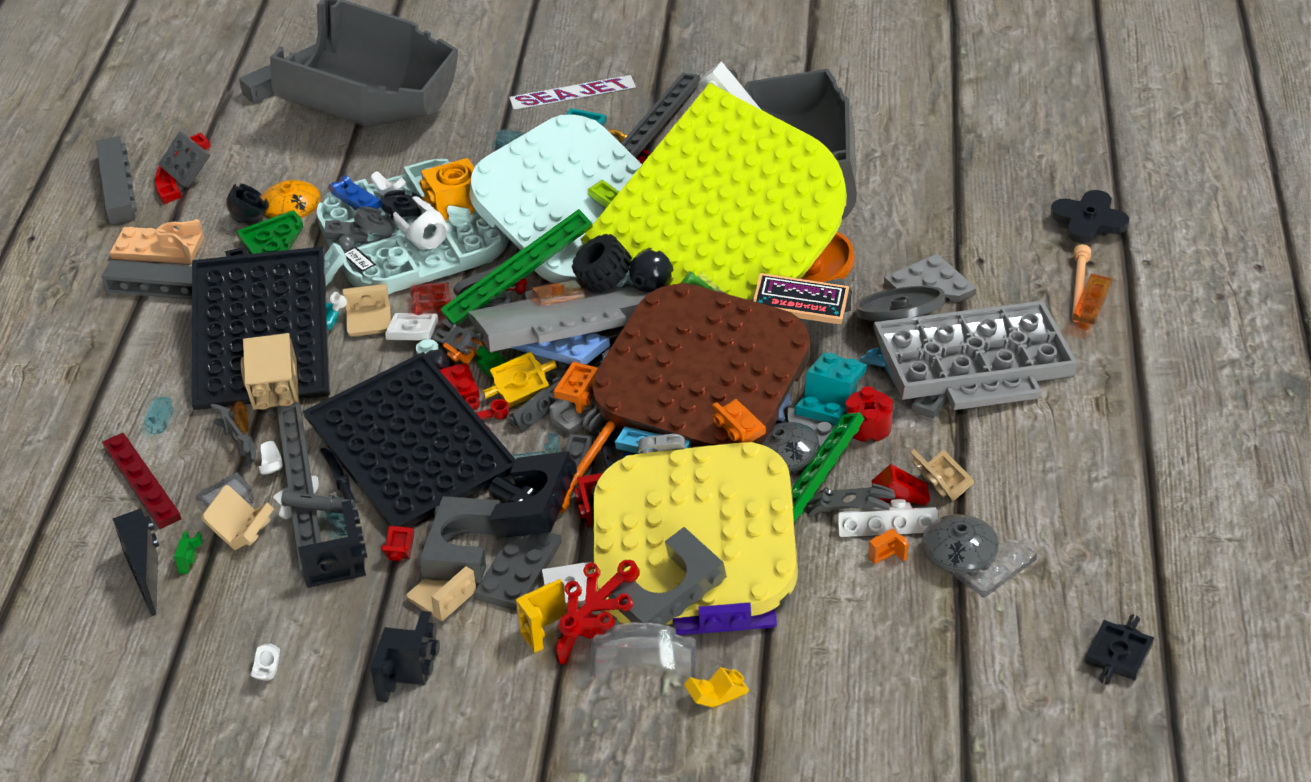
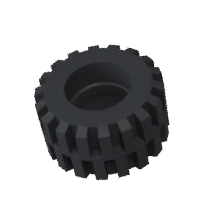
M612 234L598 235L584 244L576 253V257L572 261V272L590 292L602 293L616 286L629 271L632 257Z

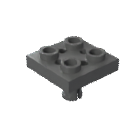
M179 132L158 165L181 185L189 188L210 157V154L185 133Z

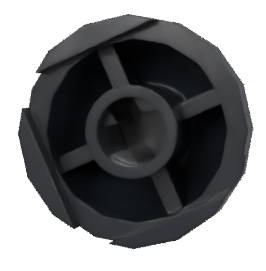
M234 184L227 196L226 206L235 221L239 223H254L260 220L268 210V200L265 198L263 201L260 198L261 193L251 186L240 184L237 187Z
M652 248L643 249L630 263V279L643 292H652L670 285L673 281L671 274L674 271L669 258L659 250L655 252L651 250Z

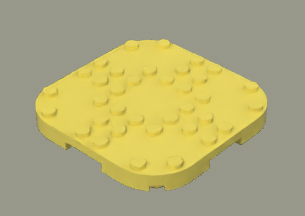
M742 442L628 455L615 462L601 475L594 491V563L601 570L597 591L617 573L618 565L623 560H633L640 569V575L635 581L649 592L664 593L678 587L684 580L686 572L668 556L665 541L685 527L724 562L727 577L720 585L714 586L705 593L702 599L692 603L680 616L674 618L699 616L700 606L748 602L751 604V616L760 615L779 606V601L787 593L789 595L792 593L798 578L792 486L788 467L783 458L774 450L753 442ZM605 610L617 617L619 622L635 626L619 610ZM673 619L665 625L673 624Z

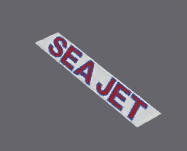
M631 75L511 96L509 98L515 110L636 88Z

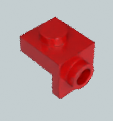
M389 526L386 545L381 547V551L387 559L392 561H402V558L410 559L415 530L408 527Z

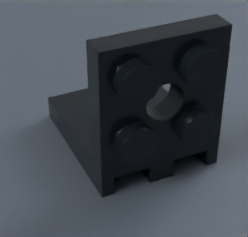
M351 500L341 502L348 537L298 547L307 588L366 576L363 559L368 557L365 543L360 544L361 541H364L362 527H356V524H361L358 509L353 510ZM325 561H333L330 564H322Z

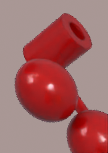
M522 278L514 284L517 285L515 288H510L506 291L515 290L516 293L523 294L526 291V279Z

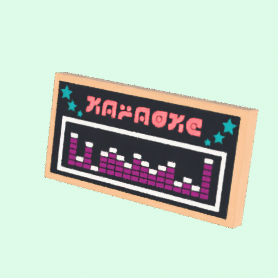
M760 273L753 301L786 310L801 319L842 325L849 286Z

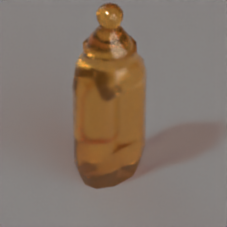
M238 401L232 409L234 421L239 430L245 433L249 429L247 407L243 402Z

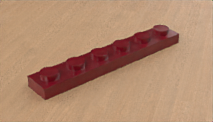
M124 432L102 441L104 449L159 530L182 520L180 512Z

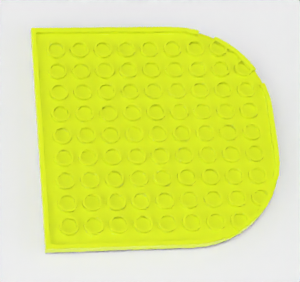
M709 83L593 223V228L588 230L580 240L584 245L598 235L612 234L632 257L631 261L643 249L652 248L651 250L655 252L659 250L669 258L674 271L671 272L673 281L670 285L681 283L688 272L691 271L718 292L753 300L760 273L801 279L833 239L841 225L847 199L846 184L836 158L820 141Z

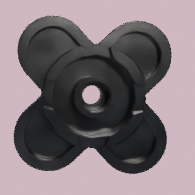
M1101 190L1086 192L1080 201L1063 198L1054 201L1051 205L1052 218L1056 221L1067 223L1068 237L1075 242L1088 243L1095 240L1097 235L1100 234L1103 236L1108 233L1120 234L1125 232L1129 226V216L1123 211L1111 209V196Z

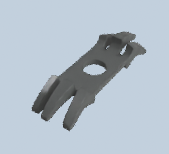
M443 318L441 322L450 331L447 332L438 328L436 332L444 338H439L434 334L431 336V339L443 346L446 342L467 356L471 351L464 347L467 346L472 351H477L480 345L473 342L471 338L480 342L482 334L457 327L454 323L452 324ZM462 335V338L458 342L454 343L456 338Z
M211 404V408L220 414L222 418L215 419V424L225 428V435H231L240 448V455L247 458V467L249 469L252 461L254 462L256 459V450L252 438L242 434L233 422L234 416L230 409Z
M872 484V487L844 490H831L826 487L815 494L807 503V505L815 503L809 509L808 515L812 516L820 511L831 513L835 509L862 507L865 510L873 507L889 510V504L877 498L895 499V491L878 484ZM849 495L856 496L851 502H843L844 498Z

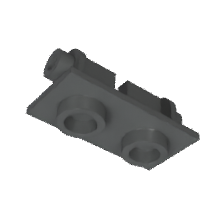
M546 389L535 394L520 408L510 413L507 419L508 423L511 426L517 425L520 432L523 433L550 412L549 407L552 405Z

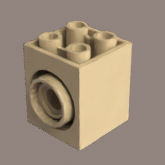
M289 333L243 339L244 357H241V373L253 410H263L269 407L289 406L299 403L297 361Z

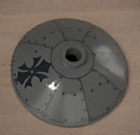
M783 422L775 424L768 437L760 445L769 447L778 453L785 461L789 473L803 468L815 458L819 450V439L816 432L807 425L797 422Z
M953 514L935 520L926 528L923 534L922 546L927 558L936 566L951 572L969 573L985 568L995 559L998 553L999 541L993 528L983 520L970 515Z

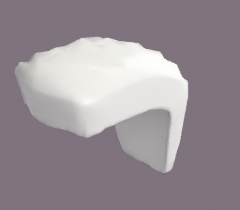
M378 171L371 175V180L376 190L382 195L389 191L400 190L406 184L402 177L390 182Z
M274 441L261 444L262 464L259 466L260 473L266 475L279 471L283 467V460Z
M270 643L257 647L251 672L253 678L263 681H270L274 678L280 658V649Z

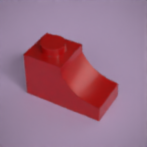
M893 464L888 465L871 480L872 484L882 485L894 490L895 499H903L906 502L925 506L930 501L927 483ZM877 498L886 503H891V500H894L889 498Z

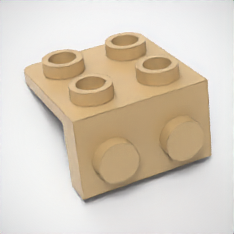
M387 284L343 289V296L347 300L345 307L348 336L385 333L391 322Z
M914 448L910 451L914 457L911 460L912 463L917 467L924 479L934 485L935 490L942 497L947 495L952 501H955L975 483L944 449L930 462H927Z
M226 485L222 487L203 512L201 519L231 548L237 550L246 544L250 546L256 541L259 536L257 532L269 523V515L274 508L267 502L254 509L230 486Z
M466 566L451 580L423 579L408 592V601L424 611L432 612V616L443 621L474 594L476 590L474 571Z

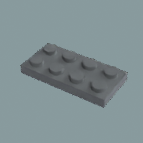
M541 533L508 537L475 590V599L517 611L516 599L534 591L543 575L542 569L548 567L562 543L561 535Z

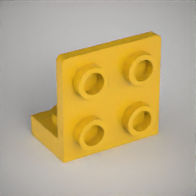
M561 579L548 583L516 599L520 634L534 653L544 649L543 638L545 633L542 627L561 619L567 613L564 583Z

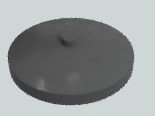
M909 286L868 295L860 299L855 307L857 316L861 319L887 321L925 315L942 307L946 300L944 290L941 288Z

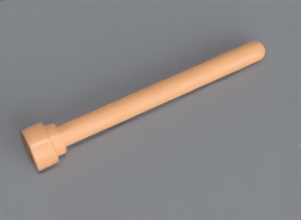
M1083 244L1077 245L1073 251V259L1077 263L1072 320L1075 323L1081 320L1085 266L1091 258L1090 247Z

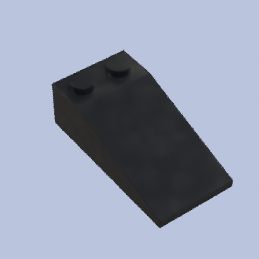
M140 508L113 518V522L124 556L151 616H154L157 613L158 555L156 548L159 547V542L155 533L151 534L154 526L150 516L145 517Z

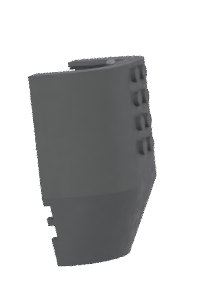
M320 0L317 4V41L307 62L304 65L296 63L295 54L291 52L289 57L284 59V50L281 46L270 57L272 90L277 98L365 127H373L435 114L443 105L452 86L457 66L458 49L440 38L436 41L431 37V32L426 30L423 33L418 30V25L412 21L346 0Z
M829 69L748 81L744 89L762 111L817 139L834 155L842 170L846 184L847 199L842 215V220H844L854 208L857 198L855 127L849 99L843 95V90L837 86V82Z

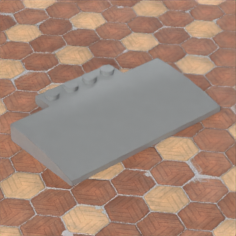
M624 284L622 287L613 286L608 291L605 290L602 293H593L587 288H581L468 311V317L477 332L482 334V340L489 351L492 352L535 342L540 344L625 326L640 301L651 292H643L635 285Z
M1043 301L874 322L873 326L887 367L901 399L946 394L953 410L1040 398L1042 391L1037 381L1074 376L1078 364Z

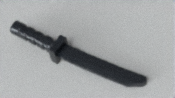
M321 448L320 452L335 477L337 489H341L344 499L355 500L350 488L348 474L344 475L339 463L330 450Z

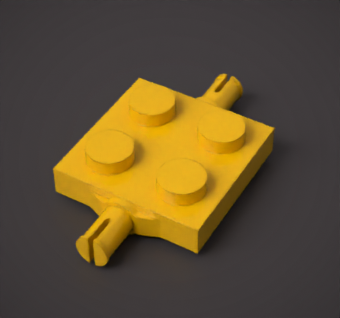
M529 352L490 369L495 385L482 390L486 399L499 394L508 402L509 408L531 399L543 389L547 390L550 386L546 380L545 373L557 368L554 359L541 365L535 359L532 352Z

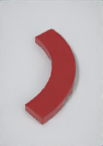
M202 133L190 137L204 150L211 147L210 142ZM159 165L155 175V186L160 201L165 205L182 198V195L176 185L177 180Z

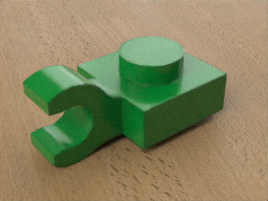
M482 345L477 351H474L478 355L475 357L478 368L491 380L493 377L490 369L508 362L496 351L490 354Z
M185 531L182 534V539L179 540L174 558L180 574H189L191 565L196 561V551L194 548L199 547L203 541L200 531H197L194 538H190L188 531Z

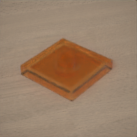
M575 280L532 288L534 297L543 306L585 297L584 289Z

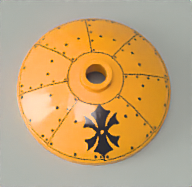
M303 180L278 182L270 186L260 197L263 201L265 198L268 200L269 208L264 214L268 218H273L295 210L298 216L303 218L314 212L321 202L318 188Z

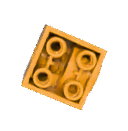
M469 158L421 171L422 179L419 180L421 190L424 192L422 200L440 212L445 221L449 220V214L447 213L449 205L470 209V213L476 211L469 196L471 177L475 168Z

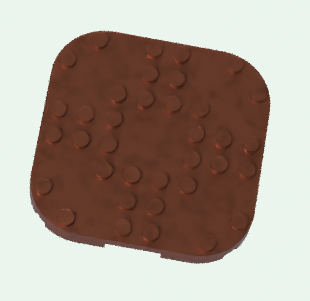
M686 283L661 287L648 293L640 301L598 368L593 380L595 403L601 416L608 422H614L615 426L619 428L629 427L642 431L648 430L661 435L679 434L685 440L690 441L691 448L738 443L731 440L727 431L722 426L718 427L712 418V405L717 402L723 407L737 399L766 427V433L753 441V443L761 444L773 429L779 417V409L794 381H799L810 358L808 330L797 316L780 308Z

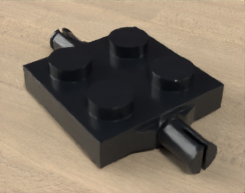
M1134 614L1130 615L1126 625L1103 620L1085 656V663L1103 669L1099 677L1101 683L1105 680V684H1109L1113 674L1136 681L1154 642V637L1143 634L1136 629L1140 622V618L1137 615L1135 619Z

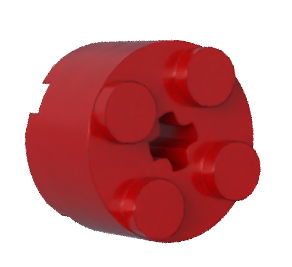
M866 386L861 391L853 393L846 400L845 414L860 412L864 417L859 431L852 438L862 442H867V439H874L875 442L883 440L891 433L893 400L886 394L876 391L871 386Z

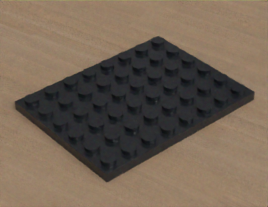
M323 246L192 260V407L194 410L210 409L211 404L223 407L251 404L241 373V357H244L243 338L286 333L290 335L297 361L299 399L330 395L325 256Z
M424 352L303 411L305 419L388 526L409 528L435 514V508L440 505L443 496L466 498L491 485L492 480L496 477L504 478L510 475L516 461Z

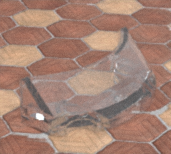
M633 622L613 626L610 628L609 633L604 635L597 634L592 638L591 679H596L607 672L627 667L658 668L676 673L686 679L690 677L696 679V640L691 636L682 637L677 635L675 628L656 623Z

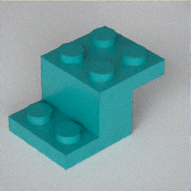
M823 353L807 371L804 397L795 406V414L836 425L841 416L845 414L846 400L853 393L857 392L858 381L866 373L867 364L861 363L856 359L842 358L834 353Z

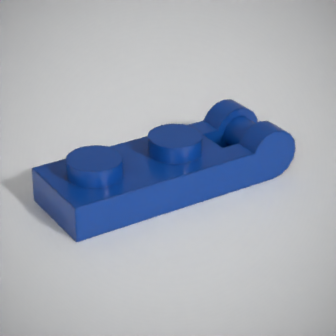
M347 175L341 177L339 182H333L328 186L331 194L356 210H360L362 206L375 209L381 207V200L353 183Z

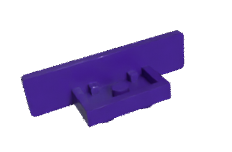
M748 602L700 606L699 616L673 618L675 635L774 628L777 627L775 608L766 613L751 616V604Z

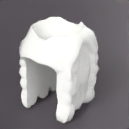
M414 196L412 199L423 214L411 225L396 212L393 213L394 220L398 223V229L418 249H435L445 240L450 228L440 212L436 211L429 203ZM430 224L435 225L436 231L434 235L430 238H423L426 226Z

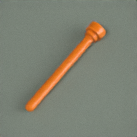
M609 421L606 423L577 466V472L574 475L559 513H564L569 506V496L578 484L577 477L584 475L614 430V422Z

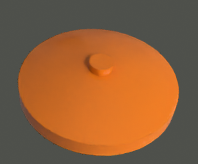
M836 232L833 239L801 279L817 282H826L838 278L843 280L850 273L855 263V253L851 241L845 235Z

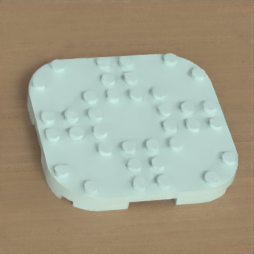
M559 115L547 120L483 158L473 170L469 196L473 207L492 228L497 226L522 250L578 209L593 224L606 208L587 195L588 188L603 179L620 192L642 164L596 120L579 115ZM584 234L534 271L544 279L555 284L578 279L572 272V261L576 257V253L583 246L580 239Z
M448 159L423 161L404 167L405 174L387 180L392 182L402 177L406 184L400 190H405V194L411 196L412 192L423 197L424 192L421 190L419 180L422 179L421 171L451 162ZM366 179L353 182L380 200L384 198V195L378 193L374 184H368ZM331 192L325 195L324 202L319 203L317 207L319 226L323 236L325 234V220L356 222L354 215L357 210L331 194ZM381 207L378 208V210L382 211L381 216L387 218V215L390 216V214L384 212L381 209ZM477 211L469 214L470 221L462 227L450 224L449 220H446L445 222L450 230L447 232L445 240L435 249H418L417 246L413 245L404 236L403 232L396 225L390 238H384L379 234L372 233L371 235L368 234L367 243L354 242V247H357L376 265L361 272L346 258L341 269L347 280L354 287L387 284L389 295L396 291L431 282L486 263H492L506 249L508 237L497 226L492 228ZM414 216L403 217L409 225L418 218ZM430 224L426 226L423 238H430L434 235L436 231L435 225ZM326 239L329 247L333 243L337 244L338 240ZM394 247L404 248L408 253V261L401 266L389 264L387 261L389 250Z

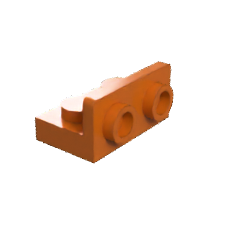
M572 362L554 389V398L575 403L576 412L582 413L584 408L589 406L594 394L593 380L598 368Z
M737 399L723 407L717 402L712 405L713 421L718 427L722 426L727 431L731 440L738 443H749L766 433V427Z

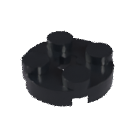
M405 190L389 191L384 194V198H381V209L390 214L392 219H394V212L402 218L409 216L418 217L421 216L422 211L412 197L417 196L420 199L422 197L412 192V196L405 194Z

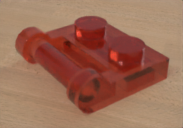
M448 282L414 285L410 289V295L413 298L411 308L415 315H422L424 311L428 310L441 311V308L451 301ZM428 294V300H422V296Z

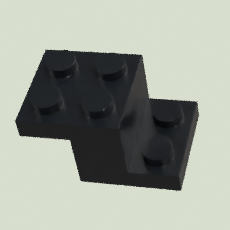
M421 611L415 630L384 627L370 666L377 701L388 702L390 693L396 689V683L425 686L428 675H432L434 655L437 656L440 650V641L436 639L437 624L433 623L432 612Z

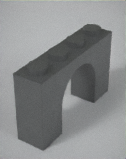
M443 496L440 505L435 508V519L430 522L429 535L424 538L423 552L418 554L417 567L421 568L422 578L451 580L467 566L474 571L475 582L481 583L486 569L484 547L459 546L447 541L463 533L496 535L489 522V518L495 505L500 504V500Z
M685 527L665 541L668 556L686 572L684 580L678 587L668 592L654 593L643 589L636 581L631 583L623 581L608 596L609 599H616L618 595L626 593L632 598L633 607L629 611L618 610L647 638L661 631L665 624L674 617L680 616L687 607L702 599L705 593L714 586L720 585L727 577L724 562ZM623 600L621 605H625L628 600Z

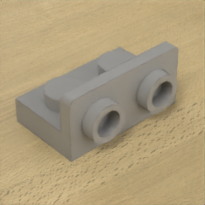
M559 399L549 407L551 423L568 436L569 434H574L583 428V420L586 414L597 406L595 400L591 399L589 406H586L582 413H577L575 403Z

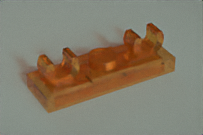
M1090 274L1073 313V320L1080 321L1079 328L1088 330L1089 324L1095 325L1111 288L1113 278Z

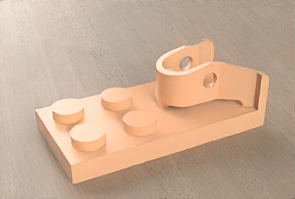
M195 219L194 221L187 222L175 221L164 223L157 229L123 227L110 251L111 259L192 264V260H194L204 239L201 223L198 219Z

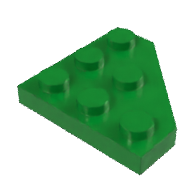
M295 210L236 232L249 254L284 251L291 248L303 229V223Z

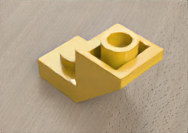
M722 667L715 672L709 681L690 677L684 684L695 703L712 708L743 696L749 691L744 683V677L739 671Z

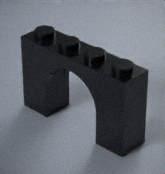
M569 451L516 458L510 472L515 485L520 488L527 485L532 489L542 490L522 501L495 505L489 522L498 539L550 533L552 531L559 511L564 504L566 494L570 489L571 482L577 472L576 462L572 460Z

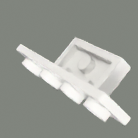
M894 499L891 500V503H888L890 506L889 510L876 507L865 510L862 507L861 511L839 512V536L881 535L892 528L898 534L924 533L926 528L938 519V510L936 507L912 508L906 500Z

